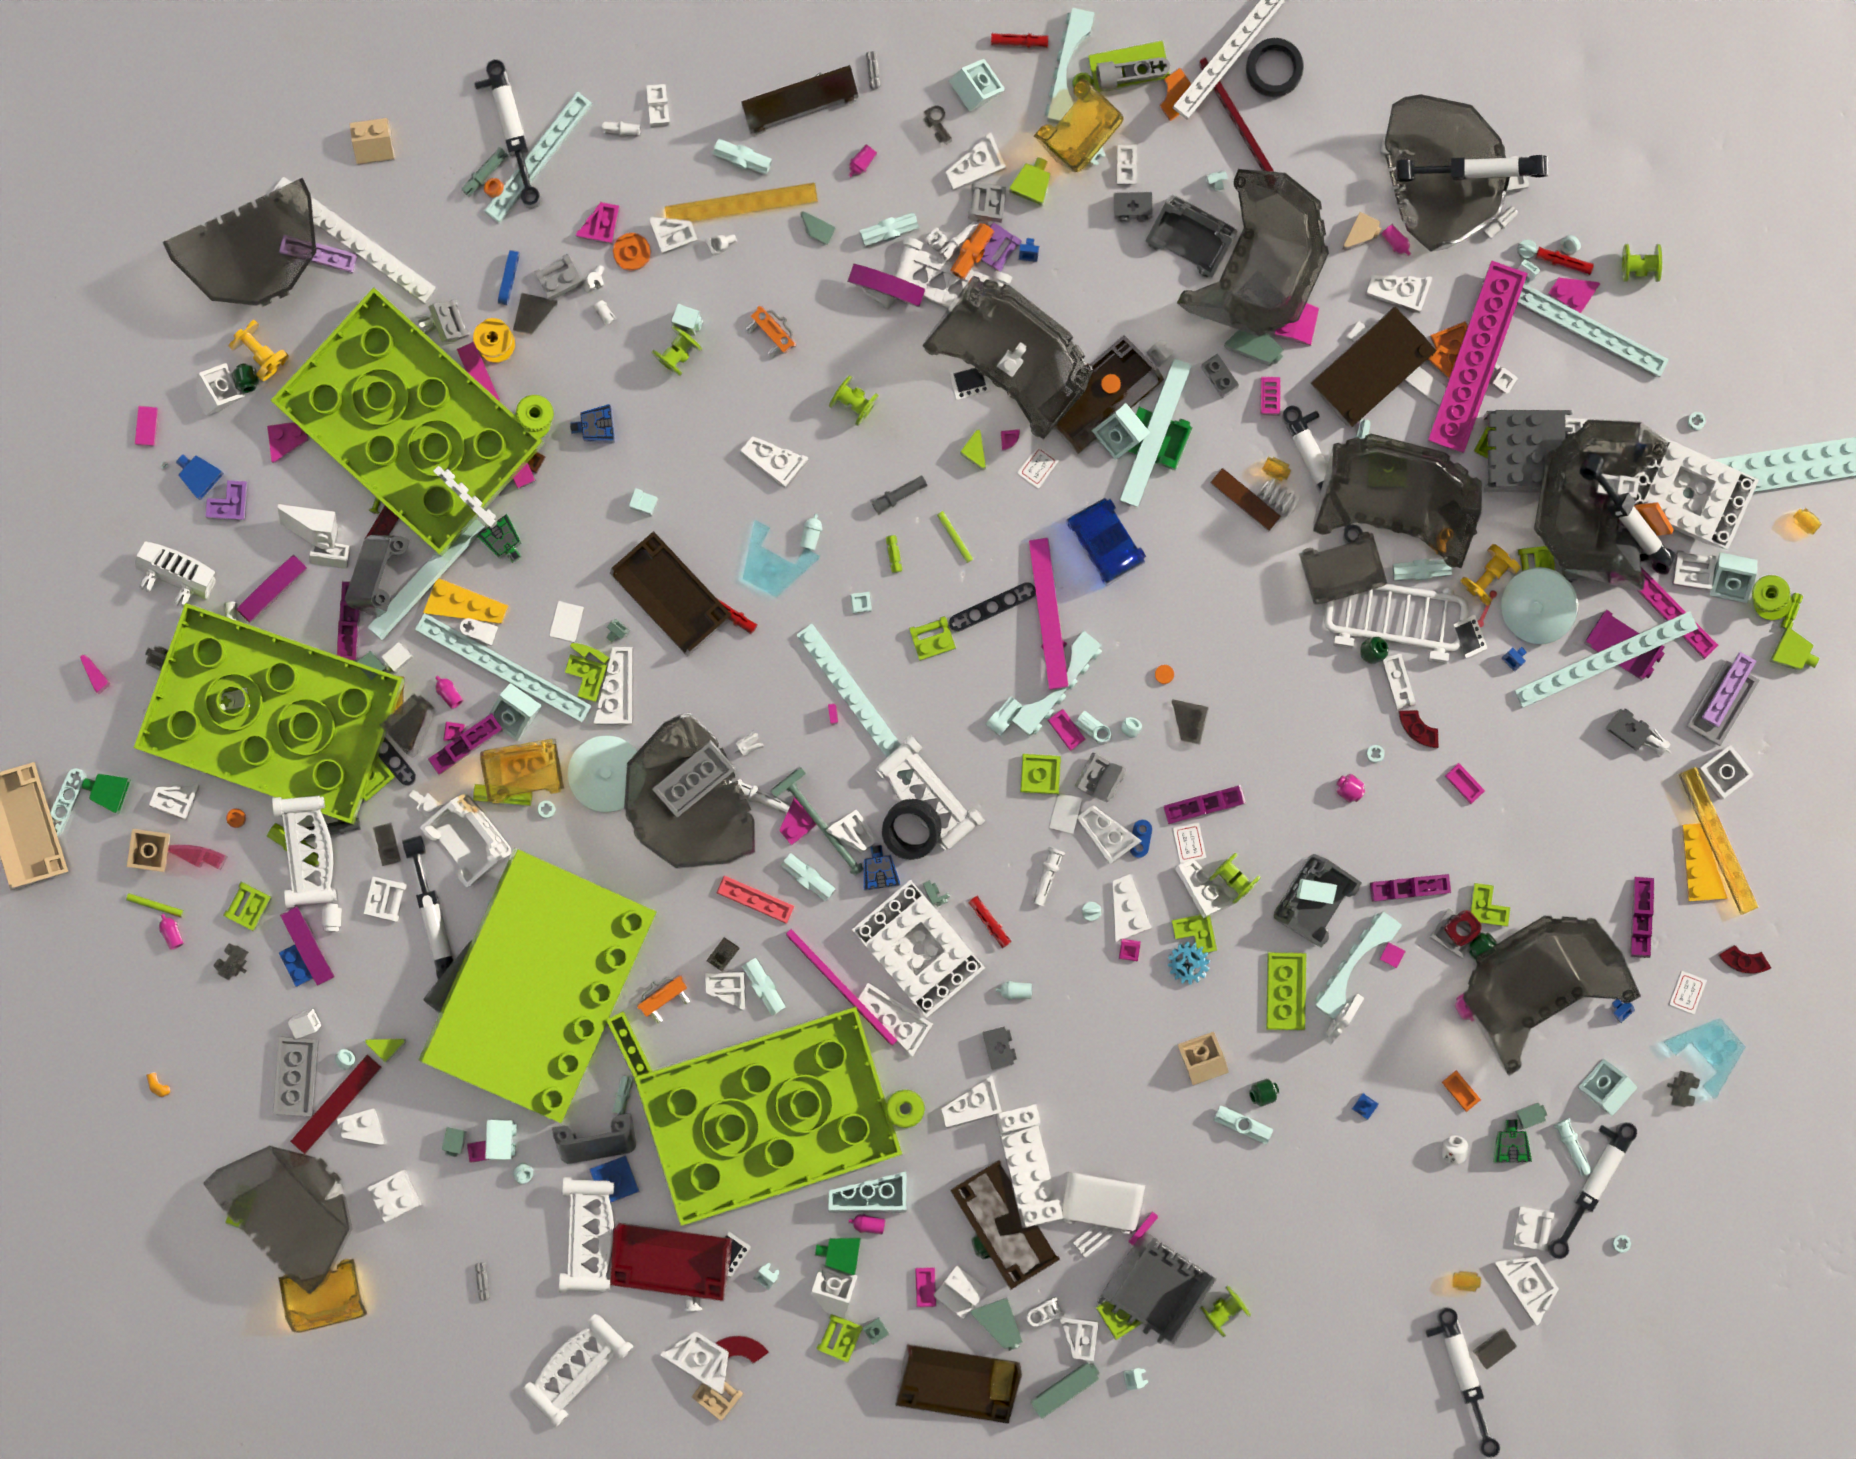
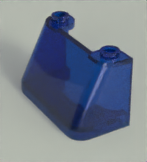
M1104 497L1066 519L1065 523L1070 531H1074V536L1077 537L1095 566L1096 571L1100 572L1101 580L1105 587L1143 565L1146 555L1141 547H1136L1114 512L1116 507L1112 500H1107Z

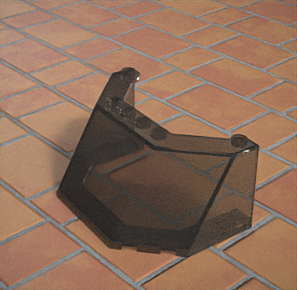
M1238 169L1233 184L1239 196L1244 227L1220 281L1195 291L1184 290L1177 304L1194 315L1261 336L1265 332L1274 331L1288 323H1294L1299 320L1329 251L1328 246L1324 242L1326 231L1324 220L1320 216L1322 206L1319 199L1286 173Z
M973 276L927 336L922 346L930 355L944 354L963 359L967 364L977 368L981 375L990 378L995 386L1001 387L1011 398L1016 400L1030 422L1032 434L1044 440L1085 392L1094 369L1091 364L1085 363V355L1079 345H1074L1071 341L1073 339L1071 333L1013 287L1006 284L1001 287L998 286L997 282L987 279L982 282L979 277ZM1021 342L1026 346V351L1020 357L1023 363L1014 376L1011 377L998 368L997 363L1007 350L1013 353Z
M1588 419L1582 424V428L1576 433L1573 432L1561 442L1562 445L1546 455L1534 530L1563 570L1623 589L1643 590L1645 582L1643 573L1632 567L1615 544L1619 518H1613L1607 510L1612 499L1609 495L1597 494L1599 482L1597 480L1589 481L1584 479L1580 475L1579 469L1586 456L1594 453L1604 460V465L1601 469L1602 474L1618 477L1620 475L1635 477L1653 460H1658L1665 456L1668 441L1642 422Z
M1372 433L1366 435L1363 439L1359 437L1349 439L1345 444L1335 443L1331 450L1314 516L1313 531L1325 535L1331 533L1332 529L1356 522L1360 524L1365 523L1376 528H1385L1396 533H1405L1412 537H1419L1441 555L1449 567L1462 568L1482 512V481L1477 477L1472 478L1469 476V471L1458 462L1454 464L1450 460L1451 456L1443 451Z
M1543 916L1478 955L1476 960L1477 966L1472 971L1468 982L1469 987L1467 992H1464L1463 1000L1499 1064L1507 1075L1510 1076L1522 1066L1520 1058L1531 1028L1583 997L1619 999L1623 1003H1630L1641 997L1622 952L1595 918L1578 920L1577 917L1555 919L1552 916Z

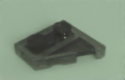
M521 293L513 331L532 335L541 322L547 318L551 310L557 306L558 301H550L547 298Z
M1172 699L1181 741L1201 745L1209 707Z

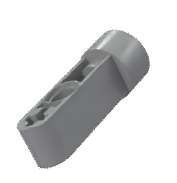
M1162 57L1114 64L1113 61L1096 64L1100 90L1117 88V84L1162 78L1170 69L1169 61ZM1158 64H1160L1161 67H1165L1162 72H1160L1159 68L1153 69L1151 74V69L1156 68ZM1137 67H1145L1147 73L1144 75L1139 74ZM1122 69H1124L1125 78H1123Z

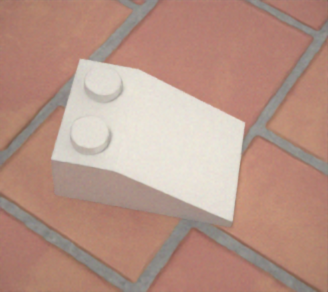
M278 504L277 508L281 525L320 549H334L338 529L335 512Z

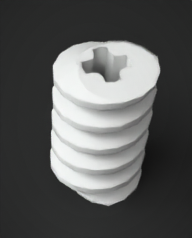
M1275 478L1265 483L1257 496L1264 494V501L1270 498L1269 505L1276 502L1275 509L1277 510L1282 507L1281 514L1289 512L1288 518L1299 504L1300 497L1298 496L1293 499V491L1287 495L1288 488L1285 487L1281 490L1282 483L1274 485Z

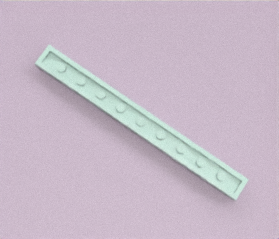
M1523 285L1518 304L1658 377L1661 376L1669 359L1528 285Z
M1689 611L1515 690V693L1522 708L1697 630L1698 627Z
M425 613L415 629L582 723L592 707L588 703Z
M810 624L799 632L797 636L887 758L901 746L900 742L814 625ZM914 769L898 771L906 785L910 784Z

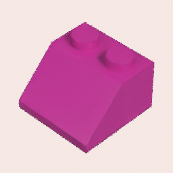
M1283 297L1274 338L1311 345L1319 308L1300 300Z

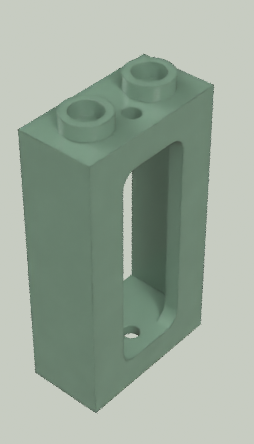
M1085 1362L1030 1400V1403L1042 1419L1099 1380L1097 1375L1100 1373L1093 1363L1089 1365L1088 1362Z

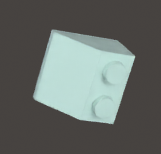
M985 59L962 68L949 80L953 89L960 96L969 111L983 106L1005 91V88Z
M1127 403L1118 408L1092 430L1115 460L1137 445L1150 433Z
M1720 552L1714 570L1710 596L1748 603L1757 575L1758 560Z
M510 683L497 698L489 715L492 713L501 726L502 731L518 741L535 718L541 705Z
M1605 1059L1596 1066L1579 1086L1588 1097L1611 1116L1617 1112L1638 1088L1628 1076Z
M487 1120L486 1159H512V1155H516V1144H513V1136L517 1135V1125L514 1124V1121Z

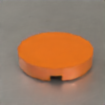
M626 233L620 236L614 244L613 257L617 265L624 270H639L645 267L650 259V245L643 236L637 233Z

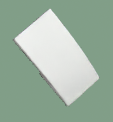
M666 84L647 86L651 127L670 125Z
M1117 144V184H1136L1137 145Z
M1496 364L1489 384L1508 394L1518 378Z
M1602 474L1618 495L1629 493L1632 498L1637 497L1639 478ZM1598 483L1597 494L1608 495Z

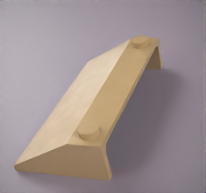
M35 762L0 772V858L10 891L68 872Z

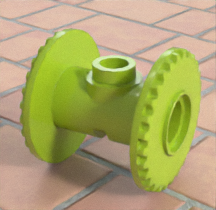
M1624 244L1622 252L1623 281L1628 282L1630 272H1636V276H1647L1648 272H1654L1655 282H1659L1662 275L1661 245L1656 244L1654 254H1644L1643 259H1641L1640 254H1630L1629 244Z
M673 325L671 328L678 335L671 343L672 346L668 347L662 355L655 350H652L651 353L666 368L680 376L682 372L676 367L678 362L683 363L688 360V350L691 346L698 351H701L702 347L690 335Z
M848 376L835 392L829 407L833 408L838 401L847 407L851 404L850 409L859 414L855 425L859 426L874 407L879 395L875 393L870 400L866 399L864 396L865 392L858 387L852 389L849 387L853 377Z
M529 395L520 400L514 415L524 429L533 431L541 439L550 429L554 411L551 403L546 398L540 395Z
M1767 575L1757 580L1752 589L1753 605L1760 617L1766 620H1778L1789 612L1792 599L1789 585L1783 578L1776 575Z
M1237 853L1226 859L1209 878L1212 881L1219 875L1226 881L1229 887L1239 894L1232 901L1234 904L1243 898L1261 878L1258 875L1251 882L1231 862L1238 855Z
M911 1090L895 1092L891 1095L886 1105V1113L889 1120L901 1128H910L917 1125L923 1118L925 1111L922 1098ZM904 1103H908L911 1106L910 1113L906 1115L900 1112V1106Z
M1229 1286L1225 1288L1231 1296L1227 1299H1217L1213 1304L1214 1309L1210 1313L1203 1306L1200 1307L1206 1319L1222 1337L1226 1335L1220 1327L1229 1321L1228 1317L1230 1315L1234 1317L1243 1310L1248 1317L1251 1316L1246 1305Z

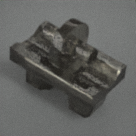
M229 943L224 951L229 955L226 961L218 959L214 964L215 969L218 971L217 974L227 980H230L233 975L237 977L240 971L243 973L247 972L243 966L247 962L245 957L249 953L242 947Z
M1680 1071L1678 1078L1674 1077L1673 1084L1667 1083L1666 1087L1672 1088L1670 1096H1673L1672 1105L1680 1107L1694 1106L1695 1096L1689 1095L1690 1088L1697 1089L1699 1087L1700 1079L1693 1076V1073Z

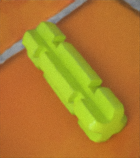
M896 535L886 537V544L889 545L887 547L890 563L892 562V565H890L892 573L902 571V564H899L901 559L899 547L896 546V543H898Z
M1793 593L1791 608L1784 616L1785 619H1783L1781 627L1784 629L1792 628L1793 620H1795L1800 607L1799 603L1803 599V595L1799 593Z

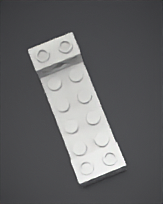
M1032 1105L998 1113L995 1116L1022 1228L1062 1219L1063 1214L1060 1202L1055 1197L1038 1127L1041 1123L1037 1106Z

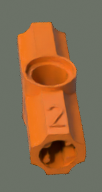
M984 223L978 225L971 238L967 239L962 245L960 255L950 269L951 273L965 280L974 264L978 263L983 257L985 247L995 233L993 229Z

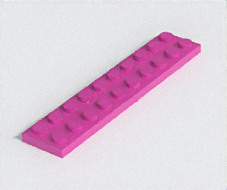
M1495 261L1490 262L1427 441L1460 453L1465 452L1528 273Z

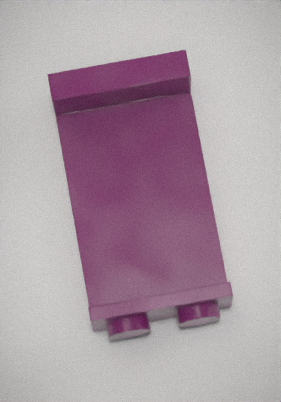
M1606 609L1584 644L1597 652H1601L1640 633L1613 617V613ZM1661 645L1618 666L1640 680L1645 679V677L1649 679L1654 671L1652 666L1656 661L1660 662L1665 654L1662 652L1665 647Z

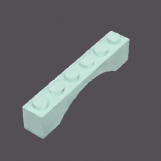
M1072 8L1071 13H1067L1065 24L1069 25L1067 31H1063L1061 42H1064L1063 50L1059 49L1057 60L1060 61L1059 68L1055 67L1053 79H1056L1055 86H1051L1049 97L1052 100L1051 105L1047 104L1045 115L1048 116L1047 122L1070 126L1074 103L1067 88V67L1075 49L1091 33L1094 12Z
M1085 631L1080 634L1071 646V661L1067 672L1068 688L1070 690L1078 682L1076 680L1077 676L1080 673L1084 675L1090 667L1088 662L1092 658L1095 660L1102 652L1100 650L1101 644ZM1068 688L1056 689L1046 698L1033 704L1024 705L1014 717L1012 723L1029 736L1032 733L1036 735L1042 727L1040 724L1044 718L1048 720L1053 714V706L1056 703L1060 705L1065 699L1066 695L1064 693Z
M1385 912L1377 913L1371 921L1373 925L1370 930H1364L1359 937L1362 941L1358 946L1354 944L1348 953L1351 955L1347 961L1343 960L1338 966L1339 973L1336 977L1333 975L1326 983L1328 986L1326 991H1320L1315 998L1317 1002L1315 1006L1332 1019L1337 1017L1346 1004L1347 981L1356 962L1371 948L1391 941L1402 926Z

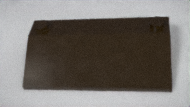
M848 65L741 101L750 134L755 133L757 135L765 132L766 128L844 102L845 104H851L858 98V91L851 66Z
M1394 306L1310 384L1346 426L1353 427L1434 354L1436 349Z
M1123 335L1038 410L1071 448L1079 454L1097 438L1092 432L1096 426L1125 403L1130 408L1135 406L1165 379L1159 369ZM1113 374L1120 379L1121 386L1117 393L1107 394L1103 391L1102 380L1106 375Z
M654 531L611 568V576L687 657L732 615Z
M1000 1160L950 1190L1010 1290L1060 1260L1038 1225L1022 1228L1012 1182L1001 1166Z
M907 1344L902 1361L895 1405L1009 1424L1022 1376L1020 1362Z

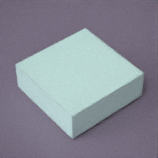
M869 592L850 594L853 613L872 611Z

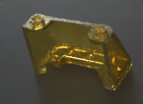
M1083 78L1076 84L1073 91L1078 100L1055 127L1050 124L1044 125L1034 135L1036 140L1056 162L1073 172H1080L1087 166L1122 124L1124 119L1121 112Z
M555 738L493 748L480 752L488 802L492 801L493 804L504 802V799L510 795L546 790L550 794H555L564 789L558 745Z
M354 1259L341 1260L335 1271L300 1279L294 1273H287L282 1277H278L285 1319L293 1332H305L361 1318L367 1314Z

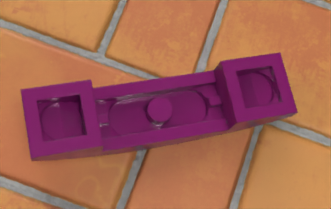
M853 264L847 281L860 287L869 288L900 299L902 302L916 307H920L925 292L924 288L911 282L858 264Z

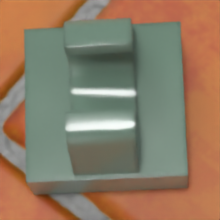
M614 619L607 626L611 632L606 638L611 642L615 641L618 637L623 639L630 630L617 619Z

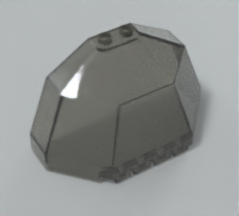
M1423 94L1407 96L1392 104L1384 143L1386 151L1390 154H1386L1385 158L1388 168H1394V170L1389 171L1393 187L1398 186L1394 193L1397 205L1403 204V207L1399 208L1401 220L1406 221V230L1430 252L1450 248L1501 216L1510 177L1453 180L1451 173L1415 174V180L1412 182L1396 181L1397 160H1414L1415 167L1451 166V158H1506L1505 147L1500 136L1473 105Z
M304 177L271 192L269 197L266 194L255 199L258 206L254 208L252 202L238 207L239 216L236 215L234 210L221 215L222 224L219 223L216 217L206 222L205 226L199 225L162 242L170 260L211 301L255 306L261 304L264 307L272 303L271 299L276 296L281 299L290 295L289 290L294 287L317 253L312 194ZM283 238L285 239L284 250H287V255L279 253Z
M691 713L681 714L664 722L629 760L626 770L624 809L627 820L631 822L634 828V835L641 844L674 868L729 864L755 853V820L752 814L748 813L751 811V807L747 799L740 800L739 798L744 795L739 782L735 781L732 783L731 781L736 778L734 772L678 818L652 790L658 782L709 740L717 748L719 747L717 738ZM720 748L719 750L727 758L724 749Z
M267 1146L217 1169L203 1184L224 1211H228L226 1214L235 1223L242 1219L243 1222L239 1225L240 1229L248 1237L256 1233L257 1235L252 1241L262 1251L267 1247L270 1248L265 1255L274 1264L278 1262L279 1269L309 1295L314 1294L328 1280L353 1229L344 1188L340 1183L342 1180L340 1176L334 1171L331 1173L326 1168L328 1164L321 1157L317 1159L313 1156L275 1146Z

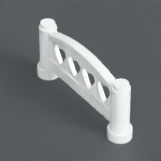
M908 236L905 237L903 242L905 246L893 276L924 288L923 297L938 305L964 312L980 313L981 319L988 322L994 319L1006 286L1011 283L1012 277L1010 275L995 270L993 276L990 277L970 270L965 280L961 279L964 294L962 297H958L956 294L948 292V288L960 280L950 271L954 263L922 251L923 242ZM926 265L928 282L922 283L920 280H914L913 274ZM942 272L944 273L946 283L944 290L930 285L931 280ZM977 286H979L982 298L979 304L974 303L973 300L968 301L966 299V295Z
M910 734L905 738L906 741L884 759L875 770L882 778L885 776L889 778L890 784L900 801L910 798L916 799L915 794L911 793L909 788L912 785L927 783L922 799L918 800L924 801L939 798L936 812L938 814L952 812L948 827L941 828V840L938 842L946 851L977 825L981 826L985 819L974 807L967 811L917 754L923 748ZM914 769L910 784L904 785L902 779L897 777L898 771ZM911 814L920 824H922L925 828L929 830L925 821H923L920 817Z
M324 797L273 798L274 816H283L292 884L291 890H285L286 909H292L300 905L331 903L337 900L336 889L330 887L333 873V850L330 834L321 813V809L325 808ZM311 815L314 818L312 823L315 825V828L309 830L297 823L306 816ZM309 834H314L317 847L312 849L300 843V841ZM312 852H316L319 856L317 860L320 865L314 867L302 860ZM319 871L321 873L319 878L322 884L315 885L305 880V878L312 872Z
M571 1177L563 1178V1196L571 1198L568 1273H560L559 1293H567V1290L596 1292L610 1290V1279H606L612 1257L614 1233L613 1213L609 1200V1195L614 1193V1183H610V1181L571 1180ZM598 1199L601 1202L599 1206L601 1212L599 1215H594L583 1206ZM597 1218L600 1220V1225L598 1226L600 1232L593 1234L584 1228L583 1225ZM593 1238H598L599 1244L597 1246L599 1252L594 1254L583 1247L582 1244ZM592 1257H597L599 1260L596 1273H592L581 1264Z
M593 1315L588 1320L589 1327L565 1342L548 1360L534 1384L529 1382L522 1389L533 1404L550 1420L549 1423L554 1428L561 1424L568 1416L563 1410L565 1406L614 1356L622 1360L634 1348L629 1341L626 1343L600 1315ZM591 1336L596 1338L599 1353L586 1350L583 1346L585 1342H589ZM577 1350L583 1352L586 1366L571 1362L570 1358L576 1355ZM565 1363L570 1365L573 1380L559 1377L557 1374L559 1369H563ZM551 1377L557 1379L560 1393L545 1389L544 1385L550 1382Z

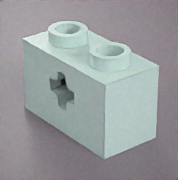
M677 304L671 321L672 325L695 335L696 330L700 331L703 324L700 311Z

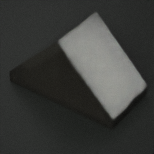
M724 937L706 961L724 972L740 947Z

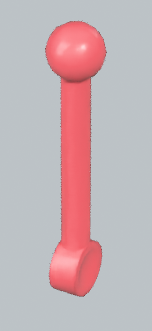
M1495 590L1490 591V598L1493 600L1497 596ZM1491 603L1488 606L1486 605L1480 620L1477 621L1479 627H1483V620Z

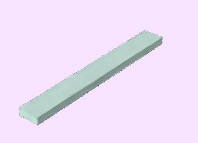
M576 92L526 156L525 163L531 183L592 106V102L579 92ZM519 167L505 183L501 195L494 198L484 210L486 214L498 223L504 219L521 197L524 185Z
M1173 358L1147 426L1150 433L1141 442L1119 501L1138 507L1190 372L1191 364Z
M476 519L443 556L436 552L389 603L387 612L380 617H376L368 628L383 640L471 544L477 535L482 532L485 526Z

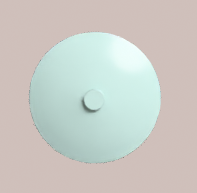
M1535 567L1520 572L1510 580L1502 595L1501 610L1507 626L1516 636L1530 643L1547 644L1560 639L1572 628L1578 613V600L1573 586L1563 575L1552 569Z
M598 736L587 740L574 752L569 763L568 781L573 794L583 805L594 811L615 812L629 806L638 797L644 785L645 768L640 754L630 743L615 736Z

